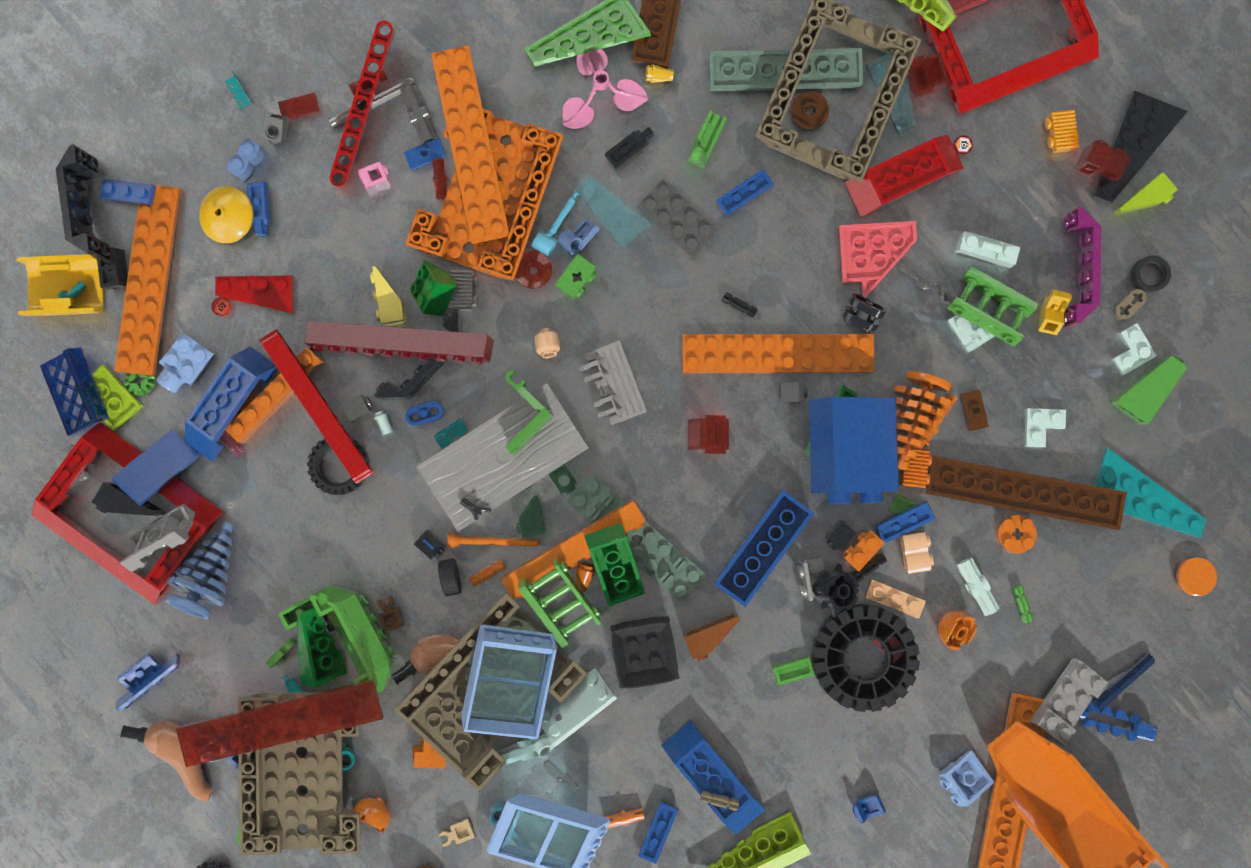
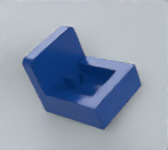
M878 793L859 798L853 805V814L858 818L860 824L864 823L868 818L882 815L886 812Z

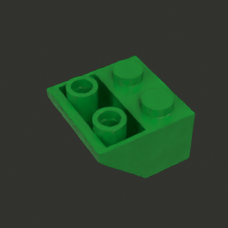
M423 260L417 270L415 281L410 287V292L423 314L444 316L457 284L450 273L427 260Z

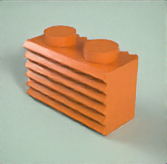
M913 448V451L919 454L915 459H909L907 470H901L900 485L926 488V485H929L930 473L927 472L928 465L931 466L932 454H930L928 449Z

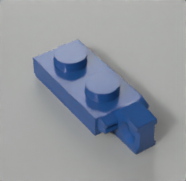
M261 181L247 184V195L253 206L252 225L255 227V235L267 236L268 225L270 224L268 183Z

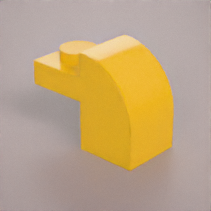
M1053 289L1049 297H1045L1040 311L1038 331L1053 335L1059 333L1064 324V312L1072 300L1071 293Z

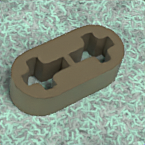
M1141 289L1129 292L1114 307V317L1118 320L1130 318L1146 302V293ZM1138 294L1140 296L1138 298L1139 301L1132 304L1131 301L1134 300V295ZM1128 306L1129 308L1125 311L1126 315H1120L1121 309Z

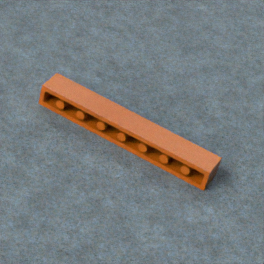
M634 498L505 574L501 581L512 599L516 597L521 599L523 595L518 590V582L525 578L528 583H533L555 569L554 558L557 557L560 562L564 561L569 570L577 566V561L582 558L585 560L591 558L584 535L622 523L627 536V532L631 529L636 531L643 527L646 517Z

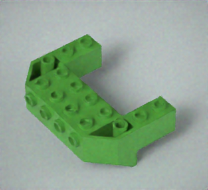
M333 584L278 613L287 631L297 626V614L315 607L319 617L328 615L359 673V676L353 680L354 683L338 692L359 696L360 703L388 687L396 662V653L392 646H388L384 630L379 629L375 613L373 611L370 612L366 596L364 594L361 595L358 591Z

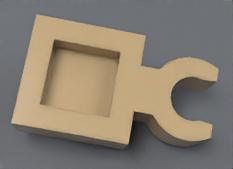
M469 818L451 824V831L443 830L438 835L439 837L443 835L448 837V840L442 843L443 847L450 845L452 840H455L456 844H460L476 836Z

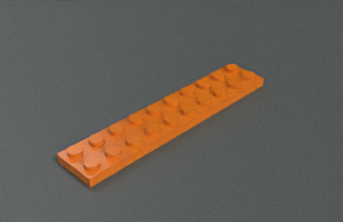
M466 45L431 53L472 244L506 238L510 232L470 46Z
M154 185L156 186L153 205L138 203L114 369L116 372L155 376L181 194L179 187Z
M683 334L682 368L683 373H873L874 334Z
M1012 692L1004 731L1015 721H1018L1045 738L1046 732L1030 722L1044 699ZM996 771L977 868H1019L1027 825L1011 806Z

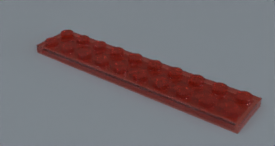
M372 679L179 726L176 728L185 766L190 767L383 720L384 716L375 680Z

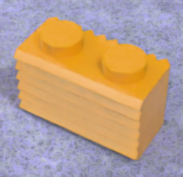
M1074 109L1051 112L1045 119L1046 130L1049 129L1050 135L1047 139L1048 148H1051L1052 153L1075 151L1079 148Z

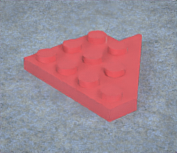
M916 221L839 225L842 283L861 282L862 296L867 297L917 241Z

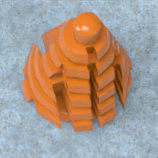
M907 371L906 379L919 385L920 389L912 387V390L907 389V386L894 385V392L897 395L911 398L909 401H906L903 398L895 397L896 406L908 409L905 412L896 410V418L910 423L901 424L896 422L897 430L907 433L906 436L897 435V442L903 444L902 448L897 447V454L900 455L898 460L899 469L907 470L909 459H915L919 454L914 452L913 448L922 449L926 444L916 438L929 439L933 434L920 428V426L936 429L940 423L936 420H930L928 417L934 416L937 419H944L947 412L940 408L951 409L955 404L943 396L938 398L935 393L931 392L932 389L949 391L952 387L951 382L930 374ZM934 405L940 406V408L934 409L932 408V406L934 407Z

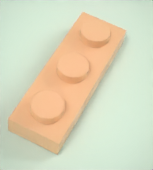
M872 579L864 595L865 598L918 619L926 602Z

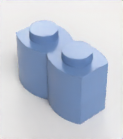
M247 138L239 146L238 154L229 160L227 170L243 182L248 180L253 174L255 166L263 160L265 150Z

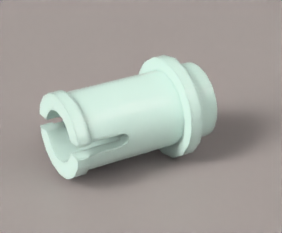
M385 410L375 413V418H373L377 421L382 436L394 431L387 417L388 413Z

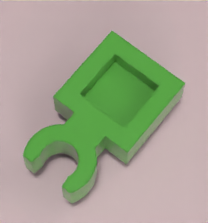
M293 638L289 639L265 663L270 668L274 666L279 667L286 661L285 656L297 642Z

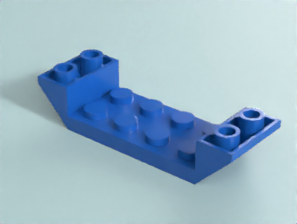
M248 347L229 357L186 419L185 442L211 462H214L224 447L218 442L219 438L258 381L262 379L269 382L278 369L276 365L252 347Z
M691 720L661 744L672 762L700 796L702 791H707L712 795L715 793L726 796L729 799L739 800L737 811L730 810L729 807L722 808L711 805L710 802L708 803L720 820L735 835L765 811V808L746 789L705 740L703 734Z

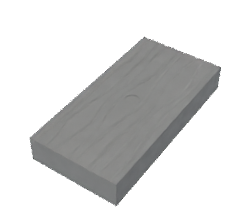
M547 383L530 394L553 417L515 455H512L505 447L539 414L524 398L416 466L457 531H461L477 521L474 519L471 511L460 504L463 498L477 506L491 508L492 511L589 449ZM482 512L481 515L477 514L478 519L482 518L489 512Z

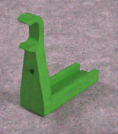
M712 110L709 111L687 158V161L701 168L705 167L727 120V117L724 116L720 126L717 127L722 116L715 113L711 123H709L714 112Z
M514 369L507 372V382L539 414L505 447L512 455H515L553 417L524 388L526 385L525 380H521L520 384H515L511 380L512 375L515 374Z

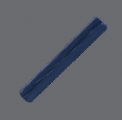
M1146 654L1105 690L1099 698H1096L1094 705L1100 710L1106 707L1155 663L1154 657Z

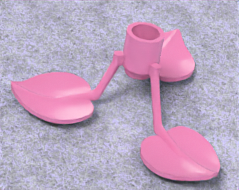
M602 49L577 55L576 64L579 72L585 76L593 73L594 87L586 103L578 97L570 98L566 101L562 110L563 125L567 128L579 129L591 123L594 118V110L588 105L596 90L602 91L610 87L612 92L616 93L614 103L619 109L624 111L638 108L647 102L648 96L639 84L629 79L620 80L617 84V89L613 87L612 82H609L608 73L604 71L608 64V58Z

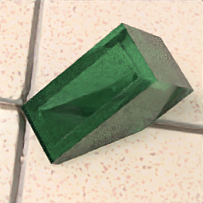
M539 495L533 496L519 517V522L516 523L517 532L522 534V538L546 533Z

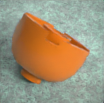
M953 610L941 617L938 624V635L947 647L952 650H959L962 648L960 645L963 643L968 644L974 637L977 630V625L974 624L976 620L963 611Z
M378 796L375 799L370 797L363 798L352 809V811L360 813L361 822L369 827H375V830L380 833L385 832L391 818L390 810L385 806L387 802Z

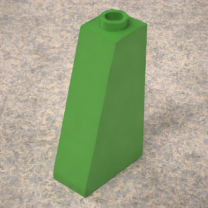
M1177 356L1165 357L1115 397L1111 403L1139 423L1149 424L1188 366L1183 364L1184 361Z

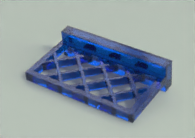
M81 347L68 348L62 351L61 355L40 365L67 436H72L100 421L109 419ZM64 359H66L68 364L67 369L62 367ZM53 366L56 368L54 376L50 374L48 367ZM60 371L66 373L64 381L59 379ZM71 376L74 379L75 386L69 384ZM57 383L63 385L61 394L57 392ZM68 388L73 390L71 399L66 397ZM78 393L81 397L82 404L76 402ZM64 401L70 403L68 412L64 410ZM75 406L80 408L78 417L73 415ZM85 411L87 412V415L90 420L88 422L83 420ZM71 418L77 421L73 430L70 425Z

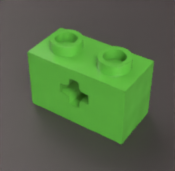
M577 254L555 286L573 300L576 297L580 298L586 290L584 288L588 282L591 283L597 276V273H595L597 269L593 264ZM580 274L582 281L577 280L576 282H574L573 276H579Z

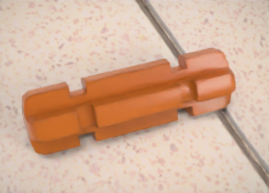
M501 560L494 562L493 566L489 565L480 570L477 575L470 576L469 580L475 587L481 584L480 581L484 582L496 575L497 571L500 573L505 570V565Z

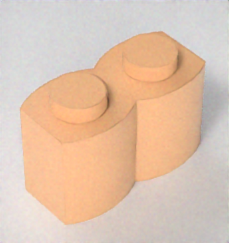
M923 531L901 535L900 543L905 573L931 571V566L934 565L932 554L928 552V547L931 546L929 535H926Z

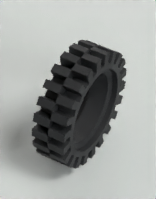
M323 438L324 440L316 443V447L313 446L311 449L312 453L308 456L310 459L307 462V466H309L307 472L311 476L310 480L322 492L331 495H345L354 492L363 485L362 482L364 480L358 484L352 478L343 483H334L324 476L321 468L322 459L332 448L326 439ZM353 440L368 464H370L364 447L358 441Z

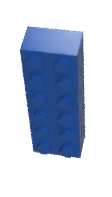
M780 490L713 581V584L746 607L814 515V512L784 490Z

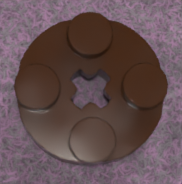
M816 91L799 94L791 106V119L799 128L804 130H816L826 122L829 116L826 98ZM812 106L815 114H806L805 108Z

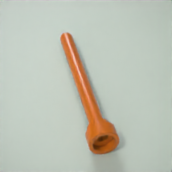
M448 532L447 547L456 548L460 544L539 546L540 540L528 538L460 536L456 532Z

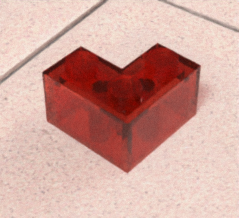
M1095 140L1083 149L1074 170L1089 177H1093L1098 173L1116 181L1122 177L1131 156L1126 154V151L1123 149L1108 146L1109 144L1103 140Z

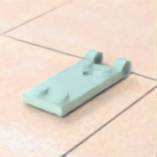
M596 668L590 671L561 703L555 699L545 707L541 727L547 738L540 739L534 744V749L539 756L547 755L554 747L617 699ZM562 715V719L557 721V717Z

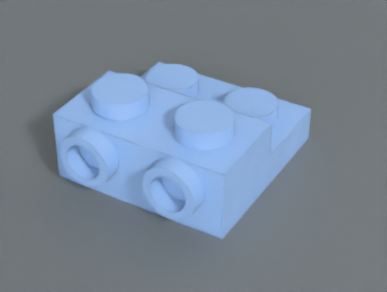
M972 750L967 751L956 762L950 763L938 774L941 778L939 780L941 786L951 792V800L958 806H969L994 783Z

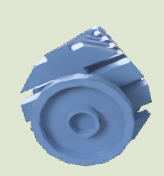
M224 522L220 532H214L210 536V538L215 540L214 543L207 540L203 542L201 546L209 552L197 549L193 554L197 559H187L183 564L188 568L184 567L182 569L179 567L174 572L179 577L175 578L172 576L166 581L169 586L187 595L184 598L170 594L165 599L166 603L185 613L207 620L210 618L211 612L206 607L200 605L198 600L206 601L208 604L215 606L217 604L219 607L224 605L225 599L218 594H226V587L220 582L224 580L227 583L228 575L222 570L229 569V562L219 556L230 558L231 551L224 546H232V539L228 537L234 528L231 523Z

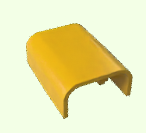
M90 254L17 257L18 262L25 264L28 275V311H18L19 315H75L101 313L103 311L104 292L100 288L96 257ZM78 281H81L87 287L72 301L71 298H58V294L62 290L68 292Z

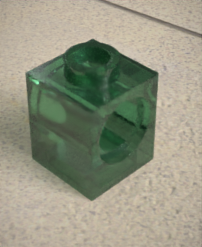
M565 464L548 474L561 494L565 492L568 495L577 489L575 485L578 482ZM562 475H567L570 479L567 486H562L559 483V478Z

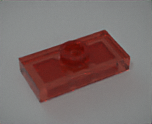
M315 92L278 102L281 115L288 116L289 120L320 112Z

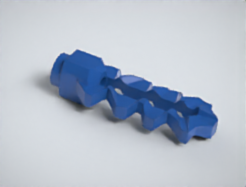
M1093 701L1089 703L1080 717L1082 727L1087 728L1095 725L1097 732H1105L1109 729L1111 735L1115 737L1125 733L1128 741H1134L1139 738L1154 741L1157 735V726L1143 721L1139 714L1133 713L1127 717L1124 710L1117 709L1112 713L1109 706L1100 710L1094 705ZM1089 710L1132 722L1131 731L1088 719Z

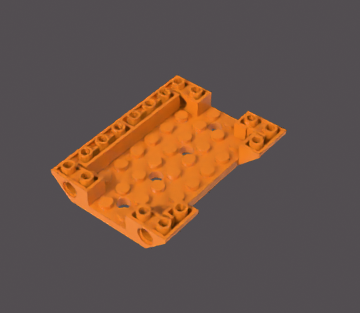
M483 109L496 172L499 174L498 181L510 232L509 236L473 244L474 248L471 252L467 253L464 251L465 244L472 242L455 169L439 217L434 213L418 208L405 245L436 258L497 278L514 281L564 135L527 123V126L511 122L496 117L491 111ZM446 126L443 137L449 139ZM504 136L511 137V142L508 145L501 144V139Z

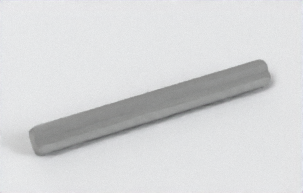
M407 77L376 93L371 109L400 95V91L404 87L415 85L412 77ZM365 100L357 103L359 110H364L367 107ZM351 107L328 118L330 125L336 128L345 123Z

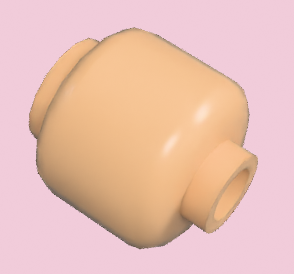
M545 328L535 335L534 343L538 355H541L542 358H552L557 355V352L560 350L559 336L555 331Z

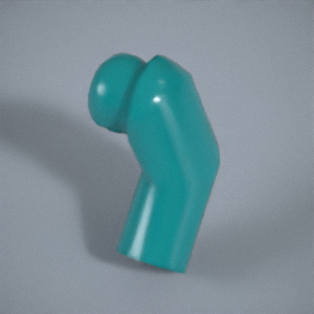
M78 281L68 292L62 290L58 294V298H71L72 301L87 287L81 281Z

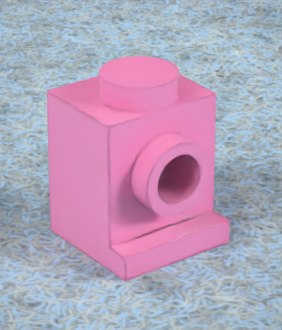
M380 161L357 170L364 188L387 180L386 175H388L385 164H381ZM372 170H375L377 173L374 178L370 176Z

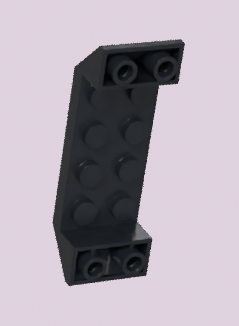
M72 144L68 147L56 167L65 240L109 264L112 263V251L107 243L95 238L92 227L93 219L90 213L91 204L87 193L88 184L86 180L99 175V163L94 156Z
M456 311L448 313L444 317L442 325L448 331L463 332V318ZM428 358L429 361L424 366L420 365L414 371L415 375L411 380L406 379L401 384V390L391 382H382L376 388L377 392L374 396L381 400H410L446 362Z

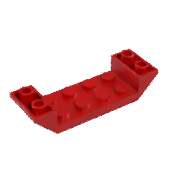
M947 134L933 138L867 169L862 182L848 180L844 184L860 217H863L878 210L881 206L944 176L948 177L963 170L964 167Z

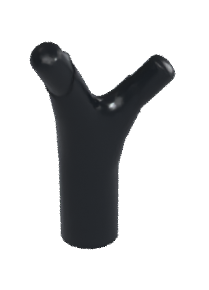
M463 498L460 502L462 506L471 511L475 520H478L477 514L481 515L482 512H491V508L477 506L466 498Z

